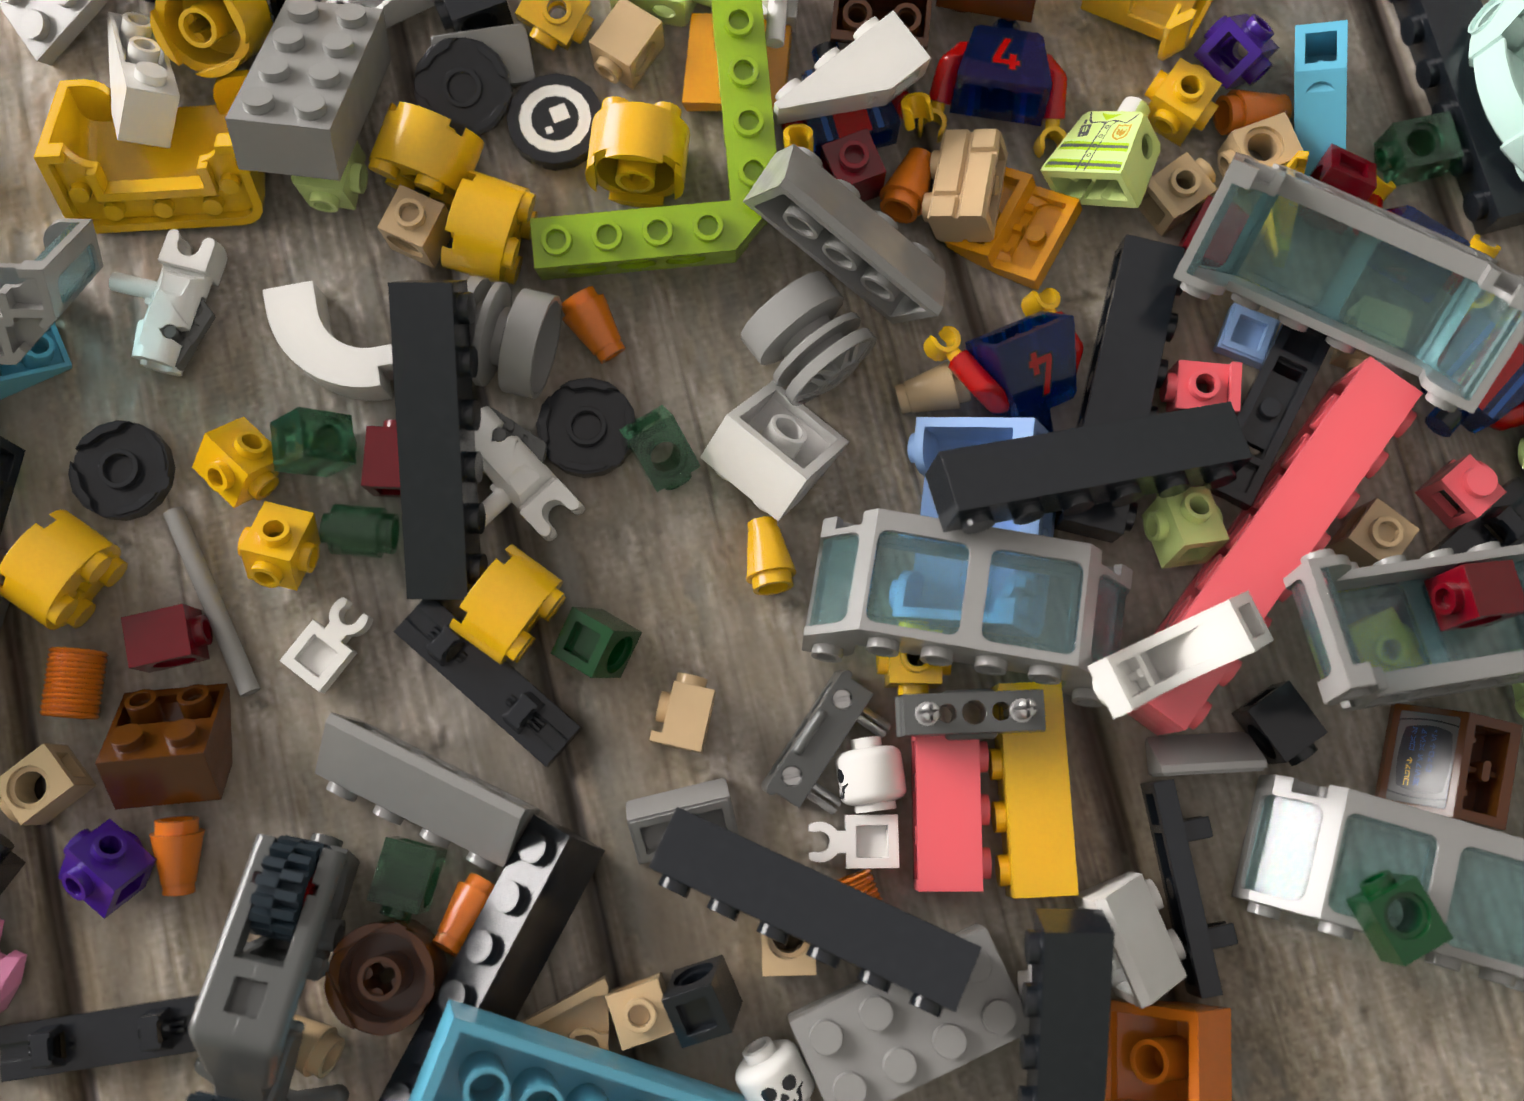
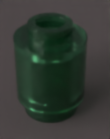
M335 503L330 513L322 515L319 531L321 543H327L330 554L382 558L383 554H395L400 534L398 514L387 513L386 508Z

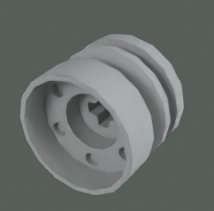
M821 271L808 273L776 293L757 310L741 332L742 342L761 365L767 366L783 359L773 374V381L777 386L784 387L789 385L785 391V396L793 406L807 403L843 382L875 346L877 339L868 328L858 329L861 318L857 313L849 312L834 318L843 305L844 297L825 273Z
M477 275L470 276L467 280L468 292L473 293L476 303L475 321L473 324H469L470 346H475L478 353V373L475 378H472V381L475 385L486 386L490 383L498 369V385L502 392L530 399L538 398L545 388L557 351L562 321V302L560 297L524 288L520 291L512 305L511 289L508 283L499 281L495 282L492 286L488 278Z

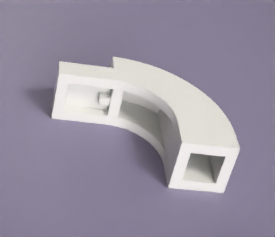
M313 280L263 289L266 314L273 335L283 351L311 379L331 392L352 399L365 401L393 399L390 380H394L392 344L371 348H358L338 341L334 337L331 328L327 297Z
M1246 591L1089 665L1088 668L1093 676V688L1097 697L1104 705L1108 706L1115 719L1179 685L1257 651L1274 641L1249 591Z

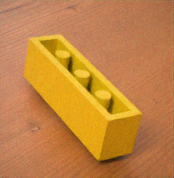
M1062 681L1055 685L1035 682L997 684L991 687V689L994 691L1043 689L1046 722L1045 732L997 734V737L994 738L995 748L988 749V773L990 780H997L999 801H992L991 804L992 827L994 833H1001L1003 854L995 856L998 887H1005L1006 896L1014 899L1079 896ZM994 705L992 708L993 716L997 720L1002 721L1004 710L999 705Z

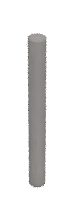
M171 508L164 512L163 516L206 617L209 620L240 697L252 695L261 688L184 508Z

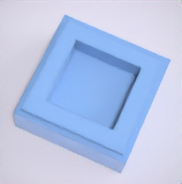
M1234 302L1227 311L1213 352L1259 369L1273 342L1280 321Z

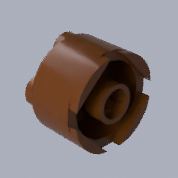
M405 918L380 920L361 926L348 933L333 951L329 971L325 974L324 989L326 999L337 1019L351 1029H357L371 1035L386 1036L397 1033L423 1018L448 973L445 952L432 942L435 935L415 919ZM392 967L396 977L391 982L383 984L379 974L383 973L386 968Z

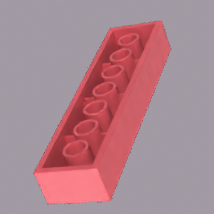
M1371 356L1334 382L1267 474L1252 506L1247 511L1242 509L1228 528L1227 533L1230 540L1211 559L1203 563L1153 635L1246 591H1249L1267 628H1269L1272 619L1267 614L1277 600L1282 603L1293 593V591L1286 589L1283 578L1301 565L1300 559L1303 556L1317 550H1322L1327 546L1331 535L1326 533V530L1335 517L1341 520L1355 506L1360 498V494L1355 489L1364 476L1370 479L1386 462L1389 454L1383 449L1392 437L1399 438L1414 422L1417 413L1412 408L1423 392ZM1239 659L1198 676L1163 693L1127 714L1156 736L1185 731L1188 727L1194 730L1202 723L1212 708V704L1207 701L1218 684L1224 687L1233 679L1239 671L1242 661Z

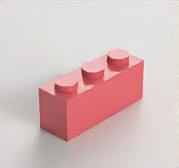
M945 736L911 737L913 889L918 892H983V879H991V851L989 847H982V826H989L990 799L988 794H981L980 773H987L989 768L987 741H980V739L947 740Z

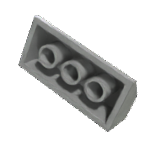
M792 144L776 152L743 202L891 323L896 324L938 316L944 306L946 271L933 261L935 259L933 253L917 242H910L897 231L898 225L891 217L883 212L872 210L860 200L861 195L853 185L842 179H835L821 167V159L811 150Z
M330 713L325 722L315 774L329 780L326 787L328 791L351 802H355L359 795L376 804L372 811L374 814L394 824L401 825L405 818L421 826L422 829L419 836L437 846L447 849L450 842H453L469 850L465 859L485 870L494 872L497 865L505 868L533 814L538 816L541 810L360 719Z

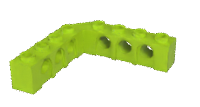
M762 0L711 1L714 45L718 65L719 96L721 98L723 138L727 157L729 200L530 218L534 269L541 280L736 263L749 247L750 242L768 224L765 219L743 202L777 152Z

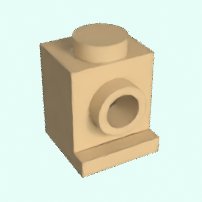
M1186 152L1155 175H1151L1138 209L1161 237L1193 215L1208 195L1213 196L1218 189L1213 184L1216 181L1213 168L1206 160L1202 158L1194 160Z
M677 673L672 691H662L656 721L664 723L662 732L651 730L649 741L703 754L716 697L715 690L706 688L708 679L686 673Z

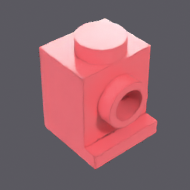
M1179 359L1167 372L1164 383L1160 388L1161 402H1167L1166 412L1231 401L1235 414H1238L1241 406L1243 362L1232 361L1230 364ZM1196 383L1207 384V393L1199 391Z
M1471 454L1458 460L1453 459L1449 461L1415 492L1449 530L1479 518L1506 493L1505 489L1498 483V477L1494 470L1485 463L1476 460ZM1445 490L1460 507L1456 510L1440 491Z

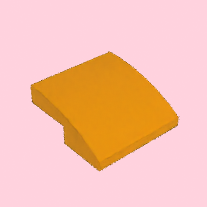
M691 13L682 104L686 111H722L712 13ZM764 19L765 32L767 19ZM786 24L784 46L781 48L766 46L772 109L777 101L775 95L788 83L793 31L791 25Z
M1006 167L994 240L991 242H969L963 239L962 242H945L949 249L971 262L1006 279L1038 291L1082 211L1081 202L1078 198L1036 186L1032 174Z

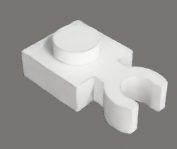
M344 597L338 599L332 605L329 612L330 622L326 627L312 620L279 660L314 689L324 694L357 654L355 650L347 645V642L352 637L365 634L373 623V618L363 613L356 623L347 625L344 616L353 603Z
M898 814L844 815L845 830H836L826 822H813L808 825V831H821L829 838V846L825 851L809 852V859L814 862H826L831 860L837 853H845L846 869L899 868Z

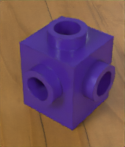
M1246 13L1229 17L1225 15L1220 18L1204 35L1206 42L1193 55L1204 65L1203 67L1209 71L1214 79L1222 83L1221 87L1230 89L1243 85L1245 82L1249 86L1255 84L1272 67L1273 64L1268 59L1279 47L1271 39L1274 31L1269 24L1256 14L1250 17ZM1240 44L1249 52L1244 58L1239 54L1238 48Z
M108 819L93 831L88 828L80 831L66 844L63 850L65 857L58 878L62 881L63 887L70 896L76 900H84L105 919L146 887L156 859L143 848L141 841L135 834L123 830L114 821Z

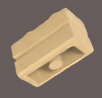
M968 129L945 130L940 150L932 151L930 173L934 180L932 192L924 194L922 216L924 222L930 224L935 238L940 242H962L963 239L969 242H991L994 240L1008 158L1002 133L998 129H974V132H970Z

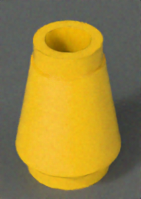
M763 516L750 520L747 523L746 581L752 584L753 592L757 595H774L790 590L794 586L792 577L797 572L781 530L778 527L777 520L772 516Z

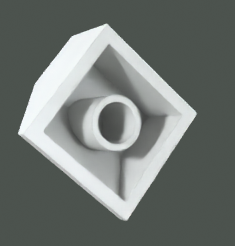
M771 381L725 416L700 458L709 464L721 478L729 481L748 496L760 510L770 514L779 521L803 499L846 448L849 441L803 404L793 406L785 396L786 390L781 386H777L774 381Z
M1129 871L1079 892V896H1073L1078 909H1102L1115 933L1112 989L1116 996L1142 1009L1153 1004L1187 977L1181 963L1182 960L1186 959L1184 947L1173 929L1167 930L1158 911L1164 908L1163 900L1156 885L1150 878L1145 880L1142 873Z

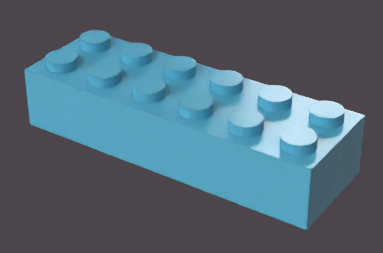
M451 999L448 1000L409 1098V1101H746L743 1094Z

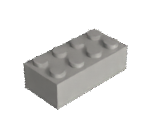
M285 0L225 117L238 169L341 180L391 61L383 9L364 7L358 3L335 4L314 0Z
M975 923L955 933V935L982 947L956 1012L944 1008L940 1018L909 1004L912 993L899 986L891 984L888 993H885L857 980L787 1014L790 1026L824 1101H891L1020 1038L1021 1034L1029 1033L1030 1019L1023 1014L1022 1002L986 927Z

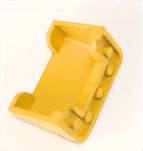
M236 70L216 78L213 87V98L216 105L178 107L170 148L117 140L111 114L110 88L105 84L87 79L60 81L36 148L34 159L63 216L73 219H92L96 234L252 224L260 219L265 203V172L238 169L225 120L249 70Z

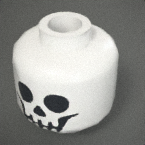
M881 736L850 740L851 750L840 753L835 759L841 801L848 806H854L855 814L897 808L896 800L901 799L907 792L903 758L900 749L893 745L882 746Z
M766 1036L753 1041L744 1049L742 1053L744 1059L736 1069L735 1080L746 1101H811L810 1097L815 1088V1079L800 1050L792 1041L787 1039L772 1041L770 1037Z

